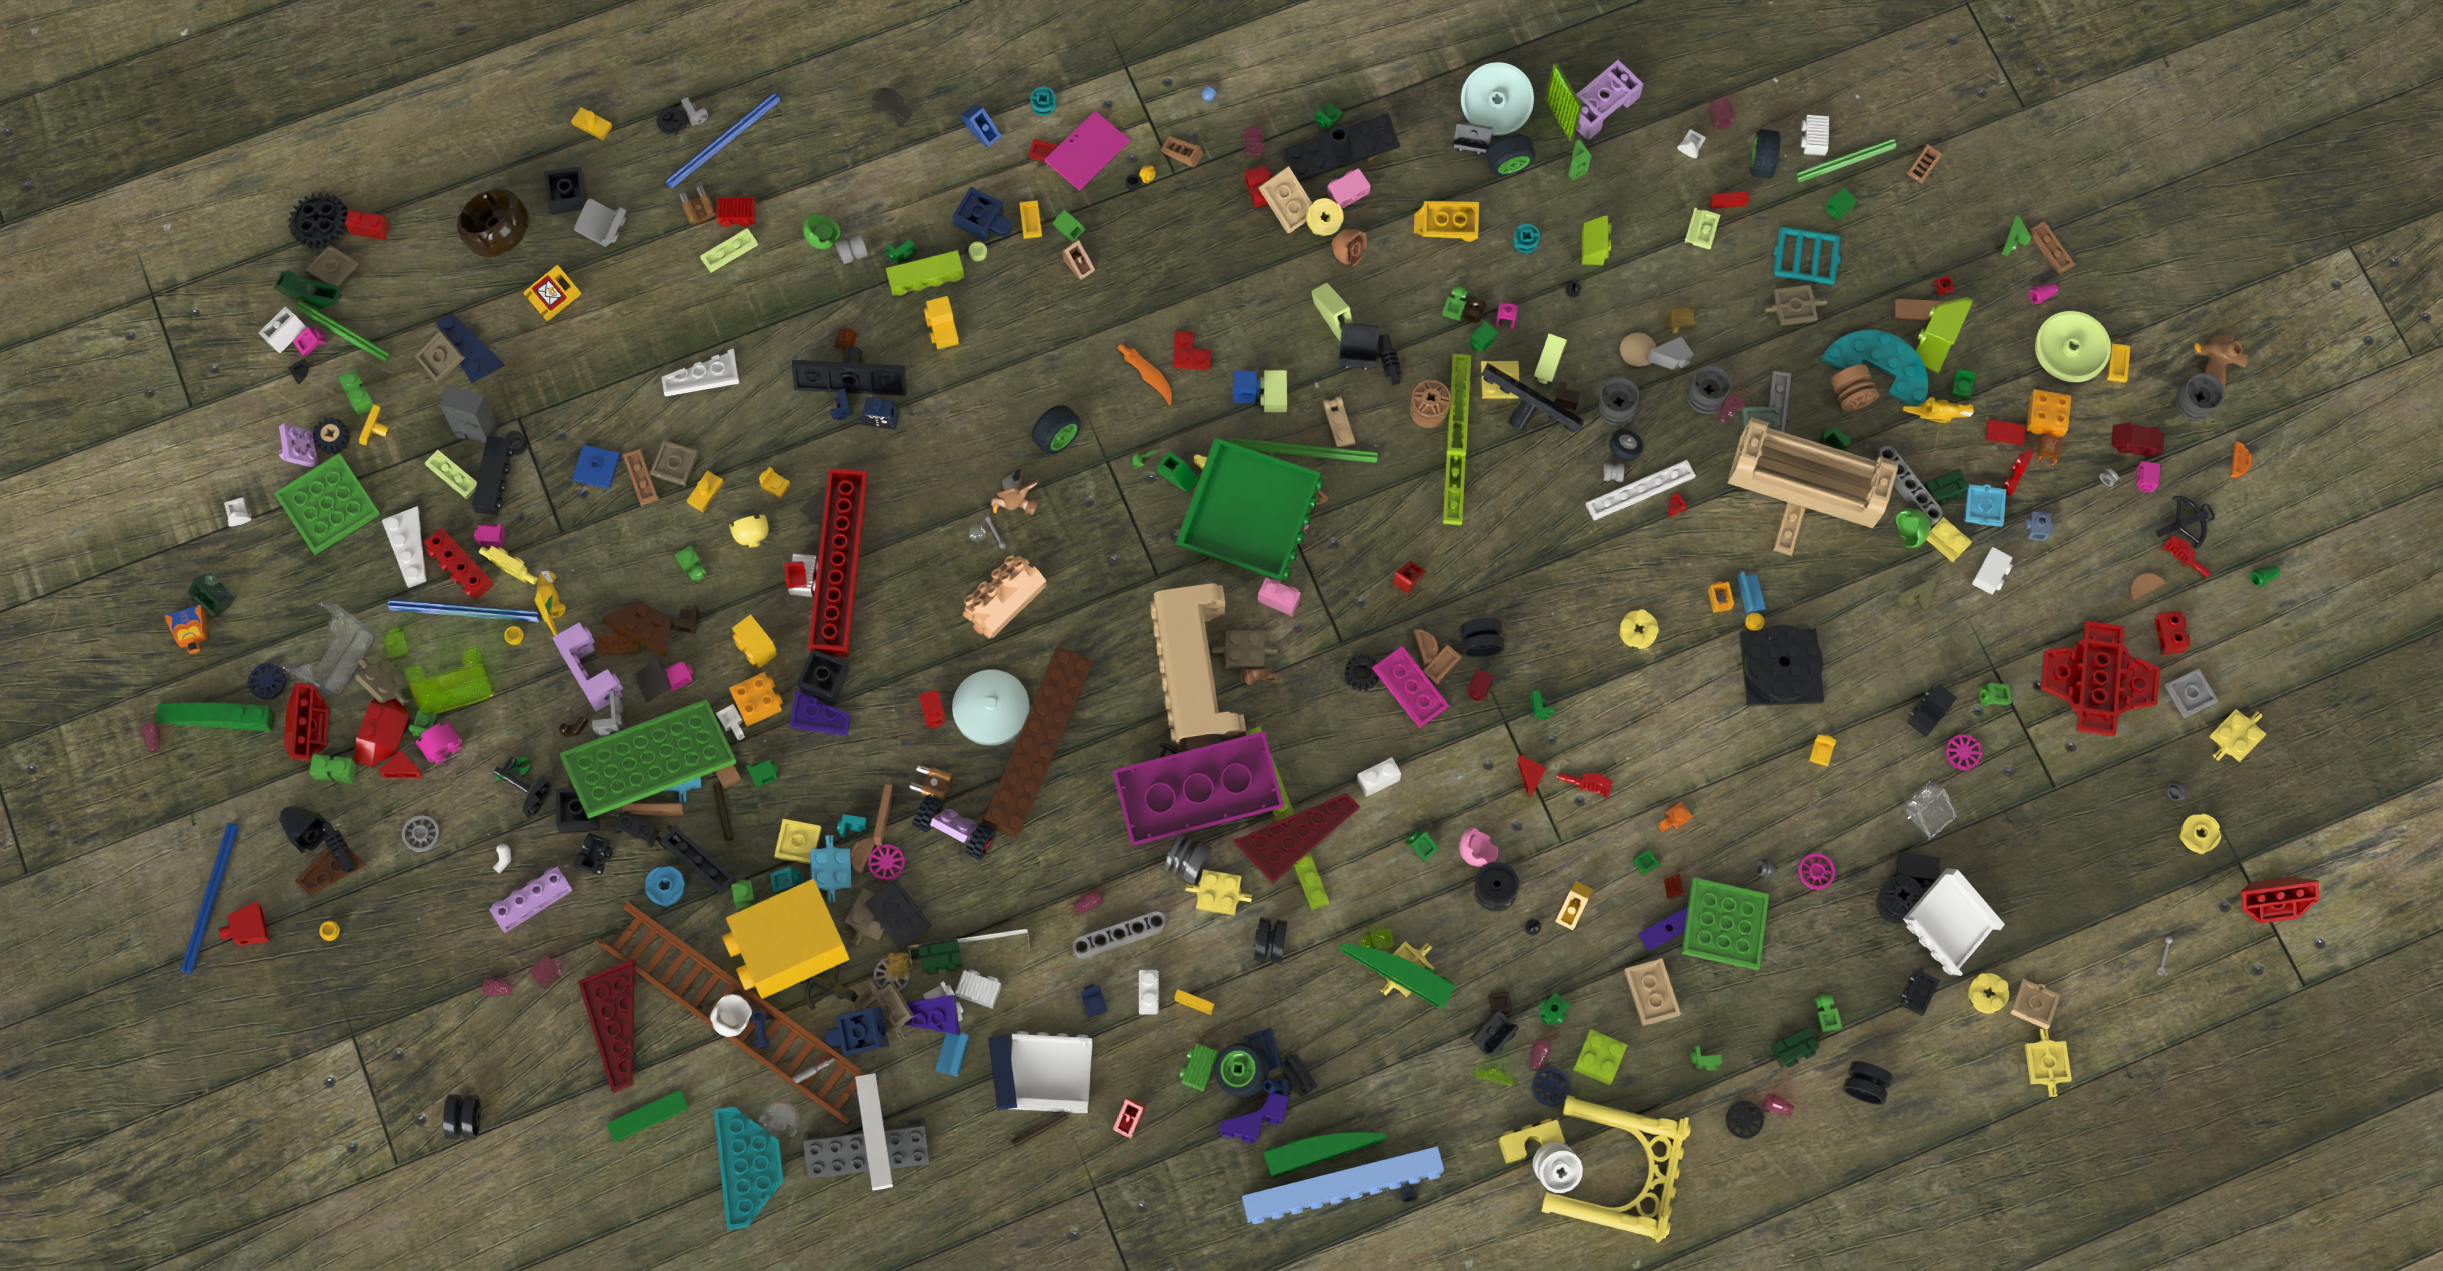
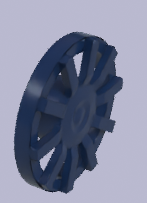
M269 663L255 667L248 680L251 692L261 699L276 697L282 692L286 683L283 671L278 666ZM265 668V674L262 673L261 669ZM269 668H274L269 674ZM278 670L280 674L273 677L274 673ZM257 672H259V674H260L261 676L258 677V676H255V674H256ZM253 678L259 680L258 682L252 683ZM282 678V681L279 683L275 679ZM260 685L256 691L253 689V686ZM275 685L280 686L277 691L273 688ZM262 688L264 689V695L259 694ZM271 689L273 694L267 695V690Z
M1546 1068L1539 1071L1532 1082V1092L1535 1098L1543 1105L1555 1106L1562 1103L1570 1090L1566 1075L1554 1068ZM1548 1072H1554V1073H1555L1554 1076H1553V1078H1550V1077H1549V1073H1548ZM1545 1073L1547 1080L1541 1078L1540 1075ZM1557 1075L1563 1078L1559 1081L1555 1080ZM1539 1079L1543 1085L1535 1084L1536 1080ZM1565 1081L1566 1087H1559V1084ZM1535 1088H1543V1090L1537 1093ZM1558 1090L1566 1091L1565 1095L1562 1096ZM1543 1093L1546 1094L1544 1100L1539 1097ZM1554 1094H1556L1561 1099L1555 1101ZM1549 1095H1551L1552 1102H1547Z

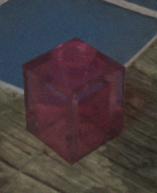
M1725 98L1710 102L1708 112L1714 129H1725L1732 125L1734 114L1729 99Z
M547 955L528 971L544 989L563 974L559 969L562 965L554 957L550 959Z

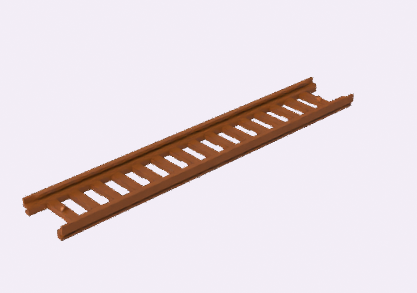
M628 901L625 902L626 904L623 909L634 916L635 919L613 946L601 938L594 941L597 945L622 963L631 959L635 960V972L713 1029L714 1027L710 1019L713 1008L724 995L733 994L735 991H738L744 996L743 999L748 1004L753 1002L760 1007L759 1010L764 1014L768 1013L776 1019L765 1033L766 1037H770V1040L782 1025H785L792 1031L769 1060L761 1055L764 1048L758 1049L757 1045L752 1048L745 1043L756 1028V1024L752 1023L751 1020L738 1037H724L847 1126L852 1122L840 1110L857 1089L855 1077L868 1074L764 999H761L750 989L745 991L743 984ZM642 923L650 928L649 932L630 956L626 957L620 952L640 925ZM659 934L666 941L643 969L636 964V961ZM674 945L682 952L660 980H658L651 973ZM691 957L697 964L674 992L666 985L687 958ZM706 968L713 974L690 1003L682 996L702 970ZM721 979L728 984V987L707 1014H705L698 1007ZM800 1036L807 1043L786 1071L777 1066V1063L797 1037ZM814 1047L823 1053L814 1065L815 1067L832 1058L839 1064L817 1094L808 1089V1087L821 1070L798 1084L794 1082L792 1077ZM847 1070L855 1077L832 1106L824 1099Z

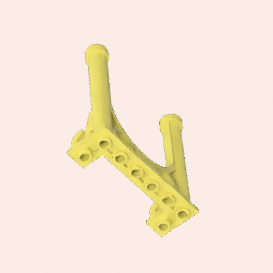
M1567 1095L1563 1115L1624 1129L1638 1138L1647 1154L1648 1177L1639 1196L1629 1204L1621 1207H1604L1546 1192L1541 1212H1553L1650 1236L1652 1239H1656L1655 1242L1659 1243L1669 1234L1671 1223L1668 1222L1672 1211L1669 1203L1670 1198L1674 1199L1676 1187L1673 1186L1674 1179L1679 1177L1680 1167H1677L1678 1159L1682 1160L1684 1148L1681 1147L1682 1141L1686 1140L1691 1129V1125L1688 1124L1689 1118L1685 1117L1678 1122L1664 1118L1655 1119L1578 1100L1574 1096ZM1641 1132L1656 1135L1657 1137L1648 1142ZM1661 1141L1666 1145L1667 1150L1664 1157L1654 1155L1651 1149L1654 1143ZM1668 1159L1666 1173L1662 1175L1654 1161L1662 1163ZM1663 1184L1660 1201L1655 1194L1647 1193L1648 1190L1652 1191L1656 1185ZM1644 1198H1651L1654 1201L1655 1207L1652 1214H1645L1642 1211L1640 1202ZM1635 1207L1637 1214L1640 1217L1625 1214L1623 1212H1626Z

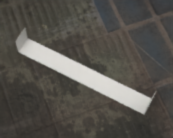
M1023 929L954 940L962 943L1028 933V931ZM940 941V942H934V943H927V944H920V945L909 946V953H910V950L919 949L918 946L929 945V944H935V943H941V942H947V941Z

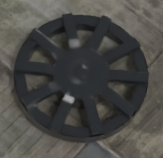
M1750 1101L1737 1102L1727 1111V1128L1738 1138H1753L1763 1127V1114L1760 1108ZM1741 1105H1747L1746 1111L1743 1112ZM1736 1106H1738L1740 1113L1736 1112L1733 1109ZM1750 1106L1755 1109L1751 1113H1749ZM1757 1112L1759 1117L1753 1118L1752 1116ZM1730 1113L1736 1115L1737 1118H1730ZM1736 1121L1737 1124L1731 1127L1730 1122ZM1753 1121H1760V1125H1756ZM1750 1126H1753L1758 1130L1752 1133ZM1738 1127L1741 1128L1740 1134L1735 1132V1129ZM1747 1128L1750 1135H1743L1744 1129Z

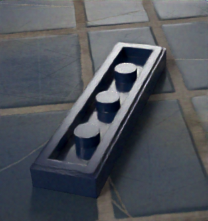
M1008 1035L989 1037L997 1110L1018 1108Z

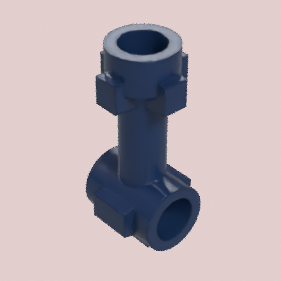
M755 1010L751 1016L752 1023L756 1024L758 1038L754 1039L755 1045H757L758 1049L767 1048L770 1043V1037H766L764 1027L767 1015L760 1010Z
M1269 1078L1263 1083V1089L1269 1092V1094H1275V1091H1277V1094L1291 1096L1292 1088L1288 1079L1275 1082L1273 1078Z

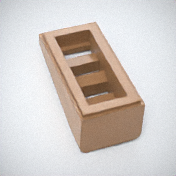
M1168 136L1160 150L1162 153L1194 168L1203 155L1200 146L1172 136ZM1174 143L1175 145H1174L1173 149H1172V150H1169V149L1171 148L1172 144Z
M1927 144L1907 172V175L1922 184L1943 153ZM1927 153L1934 157V161L1925 156V154ZM1922 158L1929 162L1931 165L1928 166L1927 164L1922 162ZM1920 164L1921 166L1926 168L1927 171L1925 172L1921 168L1917 167V165ZM1914 169L1923 174L1922 178L1913 173Z

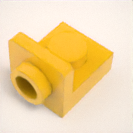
M771 467L767 471L764 470L759 477L761 488L781 499L791 485L790 481L776 474Z
M1818 734L1815 738L1809 761L1828 767L1836 739H1833L1828 734Z

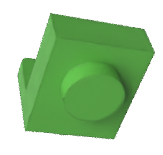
M1695 1045L1690 1053L1691 1062L1695 1063L1696 1069L1716 1070L1722 1063L1721 1054L1701 1056L1699 1045Z

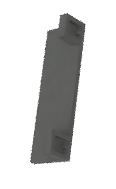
M925 1118L905 1120L903 1128L884 1130L890 1169L929 1164ZM824 1130L804 1132L803 1143L809 1179L869 1172L864 1132L825 1137Z

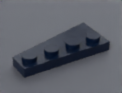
M453 313L436 321L439 329L448 336L464 355L465 359L460 365L471 384L505 366Z

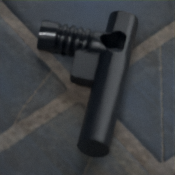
M510 756L503 769L496 767L493 773L527 793L530 786L516 778L518 772L512 769L517 760ZM506 771V777L501 776L500 773Z

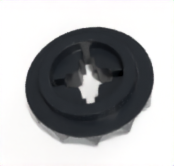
M675 107L665 108L657 116V126L662 133L665 132L668 135L671 133L677 134L678 131L683 130L686 124L685 114ZM673 116L675 122L670 126L667 121H670Z

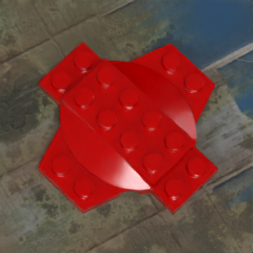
M2086 620L2084 623L2083 639L2074 647L2057 648L2043 652L2040 689L2068 702L2075 711V715H2077L2076 731L2115 737L2118 717L2129 710L2154 707L2158 704L2160 667L2141 658H2134L2129 654L2128 648L2123 644L2124 626Z

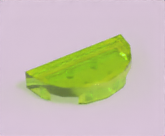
M1480 1068L1475 1070L1474 1077L1510 1087L1513 1086V1077H1507L1503 1072L1493 1069H1486L1484 1071Z

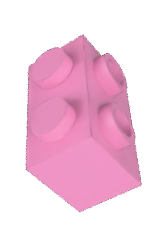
M1358 168L1354 171H1348L1340 179L1332 180L1327 187V194L1342 209L1369 194L1371 185Z
M1265 578L1258 593V602L1293 616L1300 602L1301 592L1293 586L1287 587L1282 585L1278 580Z

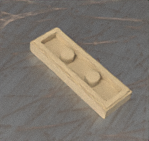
M1787 502L1773 551L1792 556L1805 507Z

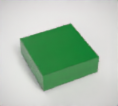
M1649 849L1632 859L1643 876L1660 865Z

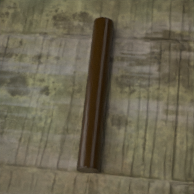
M717 783L713 785L725 839L729 841L733 839V834L721 784Z
M1062 1112L1011 1140L1014 1147H1017L1068 1119L1065 1112Z

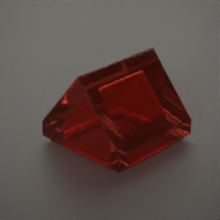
M848 327L840 329L834 347L845 349L849 346H854L857 333Z
M1680 874L1664 879L1668 899L1684 896Z

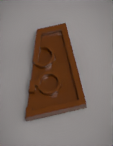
M327 848L295 882L311 896L366 866V864L350 850L349 855L356 869L346 873L339 860L335 859L329 848Z

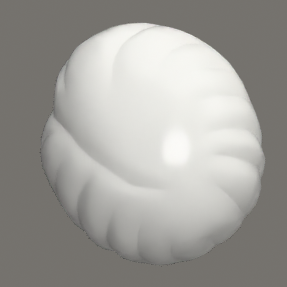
M735 994L724 995L713 1008L710 1019L715 1031L727 1037L737 1036L747 1026L752 1015V1009L741 996Z

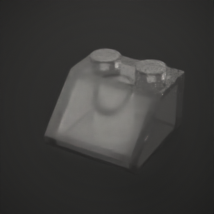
M1931 781L1926 783L1902 804L1908 819L1928 840L1935 837L1958 817L1945 789Z

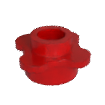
M1943 276L1940 279H1935L1933 282L1938 289L1937 293L1939 295H1944L1947 292L1952 293L1955 290L1953 281L1949 276Z

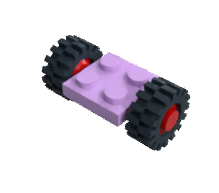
M930 794L927 795L917 809L912 825L924 832H928L931 830V827H935L963 843L970 840L965 853L977 860H981L986 855L995 838L996 829L983 822L978 826L973 820L959 816L952 809H945L940 813L943 808V801Z

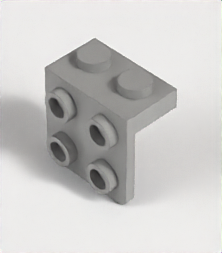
M588 199L577 219L574 230L607 247L611 242L614 243L619 235L617 230L619 226H623L626 217H624L626 210L619 207L616 211H613L593 199Z
M614 689L609 690L612 718L592 721L593 730L598 739L625 729L624 720L621 719L623 704L620 701L619 694L616 695Z

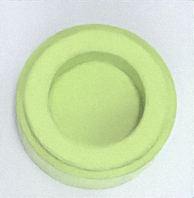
M974 242L969 246V256L972 260L982 261L986 258L987 248L985 244Z

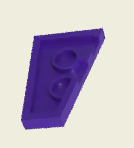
M796 690L790 728L848 736L851 720L849 714L821 703L817 699Z
M955 995L907 1003L914 1017L904 1025L956 1035L960 1034Z

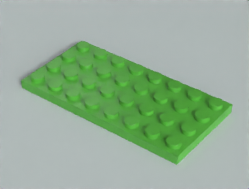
M707 699L560 753L561 760L588 819L736 764L732 750Z

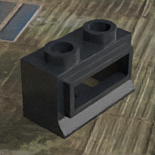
M620 812L613 825L617 834L620 835L621 832L627 833L634 839L645 841L649 848H652L656 841L655 839L660 833L655 824L627 812Z

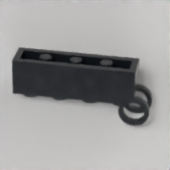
M510 431L505 438L487 436L472 503L475 513L498 515L499 509H502V494L507 489V481L505 480L511 470L510 457L521 455L527 449V443L521 432ZM512 435H519V436H516V437L511 438V439L508 441V439H509L510 436H512ZM514 441H520L517 445H511ZM523 445V448L521 450L514 451L515 449H519Z
M668 825L666 827L669 831L668 835L664 839L658 836L655 840L722 896L730 888L731 884L735 882V878L676 826L673 828L671 825Z

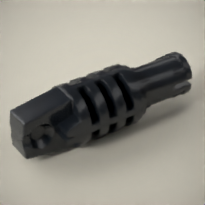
M1383 334L1379 336V342L1382 350L1380 358L1386 377L1390 376L1392 385L1400 384L1398 374L1402 373L1398 356L1392 348L1389 335Z
M330 822L323 824L322 830L325 835L322 838L335 859L339 860L346 873L354 871L356 866L349 855L350 849L339 829L334 830Z

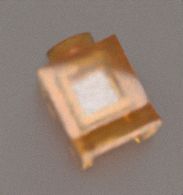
M2053 434L2042 436L2038 443L2036 462L2040 463L2042 458L2046 457L2052 459L2051 465H2055L2059 460L2061 439L2056 438Z

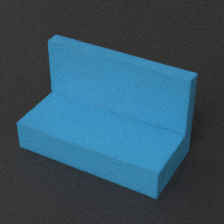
M1740 572L1737 582L1746 615L1765 612L1766 607L1757 574L1745 576L1744 572Z
M946 1032L935 1071L959 1077L969 1043V1035L961 1033L959 1036Z

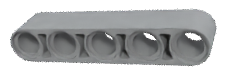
M1891 446L1882 447L1876 461L1879 457H1883L1882 455H1888L1890 460L1898 462V470L1902 474L1896 473L1893 485L1911 508L1923 511L1928 516L1931 527L1935 526L1942 516L1941 507L1897 451ZM1905 484H1910L1913 488H1907ZM1917 498L1922 499L1924 503H1919ZM1928 513L1934 514L1936 518H1931Z
M1156 911L1078 937L1073 942V952L1077 958L1085 959L1158 934L1165 929V916L1161 912ZM1154 919H1160L1162 924L1154 926L1151 922ZM1141 925L1143 930L1137 933L1133 931V927ZM1121 931L1125 936L1117 939L1114 937V934ZM1098 938L1106 940L1103 945H1097L1095 941ZM1080 944L1087 946V949L1083 952L1078 951L1076 948Z

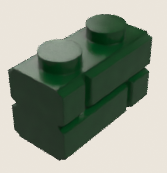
M1960 469L1927 481L1923 485L1940 507L1948 504L1951 499H1962L1966 496V492L1969 489V485Z
M958 940L918 946L923 973L927 972V975L939 973L938 970L946 969L948 972L956 971L958 967L962 966Z
M1807 1026L1772 1043L1770 1047L1781 1067L1787 1065L1790 1068L1798 1064V1060L1803 1057L1807 1060L1815 1056V1051L1818 1050L1819 1045Z

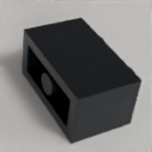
M1901 852L1897 857L1896 876H1908L1921 883L1922 886L1931 887L1939 878L1940 857Z

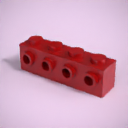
M439 528L424 541L427 547L425 549L426 553L431 558L436 557L438 559L437 564L444 572L448 570L451 573L449 577L456 584L460 583L463 586L462 591L468 597L473 596L477 600L494 586L491 579L442 528Z

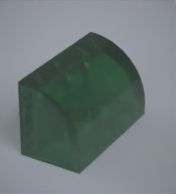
M207 573L193 579L188 591L213 617L227 610L236 598L212 573Z

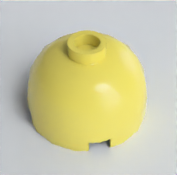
M759 515L760 518L755 519L754 516H749L735 521L734 526L730 524V530L736 542L741 545H749V548L759 546L760 542L767 537L769 531L766 515Z

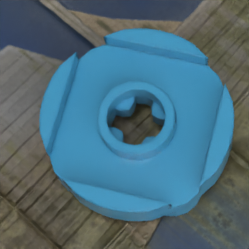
M670 866L653 869L648 874L645 882V890L649 899L655 904L664 907L679 901L686 888L682 874L676 868ZM662 882H670L668 890H661Z

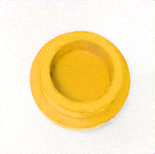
M1151 165L1142 167L1139 177L1144 183H1149L1155 178L1156 172L1154 167Z
M1750 613L1745 620L1746 627L1751 631H1760L1765 624L1763 616L1759 613Z
M511 626L506 629L504 638L508 644L517 645L523 640L524 633L520 627Z
M326 921L321 925L319 933L324 940L332 941L338 937L340 928L336 922Z

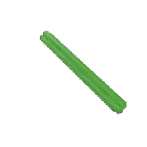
M1894 138L1798 171L1795 177L1798 182H1803L1895 149L1897 143Z
M299 300L295 305L297 311L383 362L390 358L388 351L302 300Z

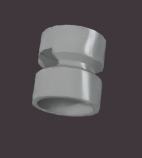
M860 233L851 236L849 241L843 239L835 242L843 265L853 262L854 258L861 259L868 256Z

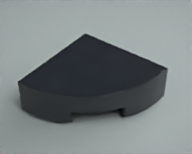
M305 358L288 367L297 384H300L308 374V364Z

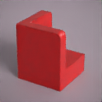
M804 562L784 563L787 588L807 587Z

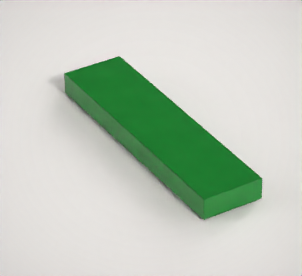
M679 1090L606 1123L613 1142L616 1143L684 1112L689 1107L682 1091Z

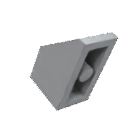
M1681 336L1652 349L1646 359L1648 362L1673 370L1678 367L1684 368L1690 363L1689 360L1693 356V352Z

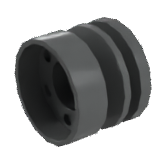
M1706 365L1699 368L1695 372L1687 391V400L1690 406L1702 414L1718 412L1723 407L1732 387L1729 374L1721 367L1715 365Z
M2207 373L2196 374L2178 390L2175 401L2177 409L2188 419H2205L2222 403L2224 388L2215 376Z
M1615 377L1603 384L1600 390L1599 413L1606 423L1613 426H1623L1629 424L1635 418L1639 402L1637 386L1631 380L1624 377Z
M1180 834L1168 852L1164 871L1169 873L1175 866L1173 875L1177 876L1181 870H1184L1183 880L1195 885L1205 869L1212 847L1200 842L1193 849L1194 839L1189 838L1185 844L1187 835Z

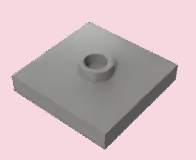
M2200 668L2164 685L2183 718L2193 715L2219 701Z

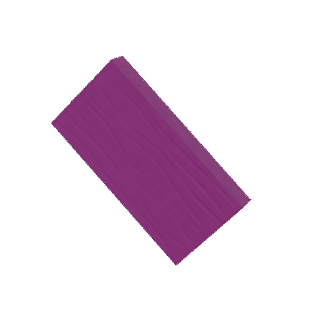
M1265 731L1112 770L1131 846L1284 808Z

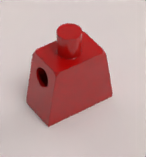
M258 902L251 903L230 913L227 916L229 925L219 928L222 940L232 937L237 945L270 941L263 908Z

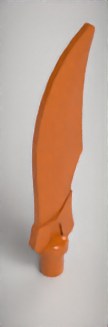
M1121 343L1117 349L1124 354L1125 361L1138 369L1142 379L1154 387L1165 398L1168 405H1171V388L1162 373L1143 359L1136 349L1127 348Z

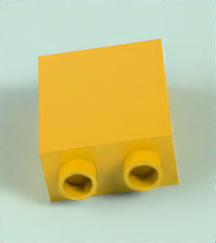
M814 879L726 917L731 932L722 935L723 941L731 957L741 953L746 963L736 968L745 991L756 986L761 999L850 960Z

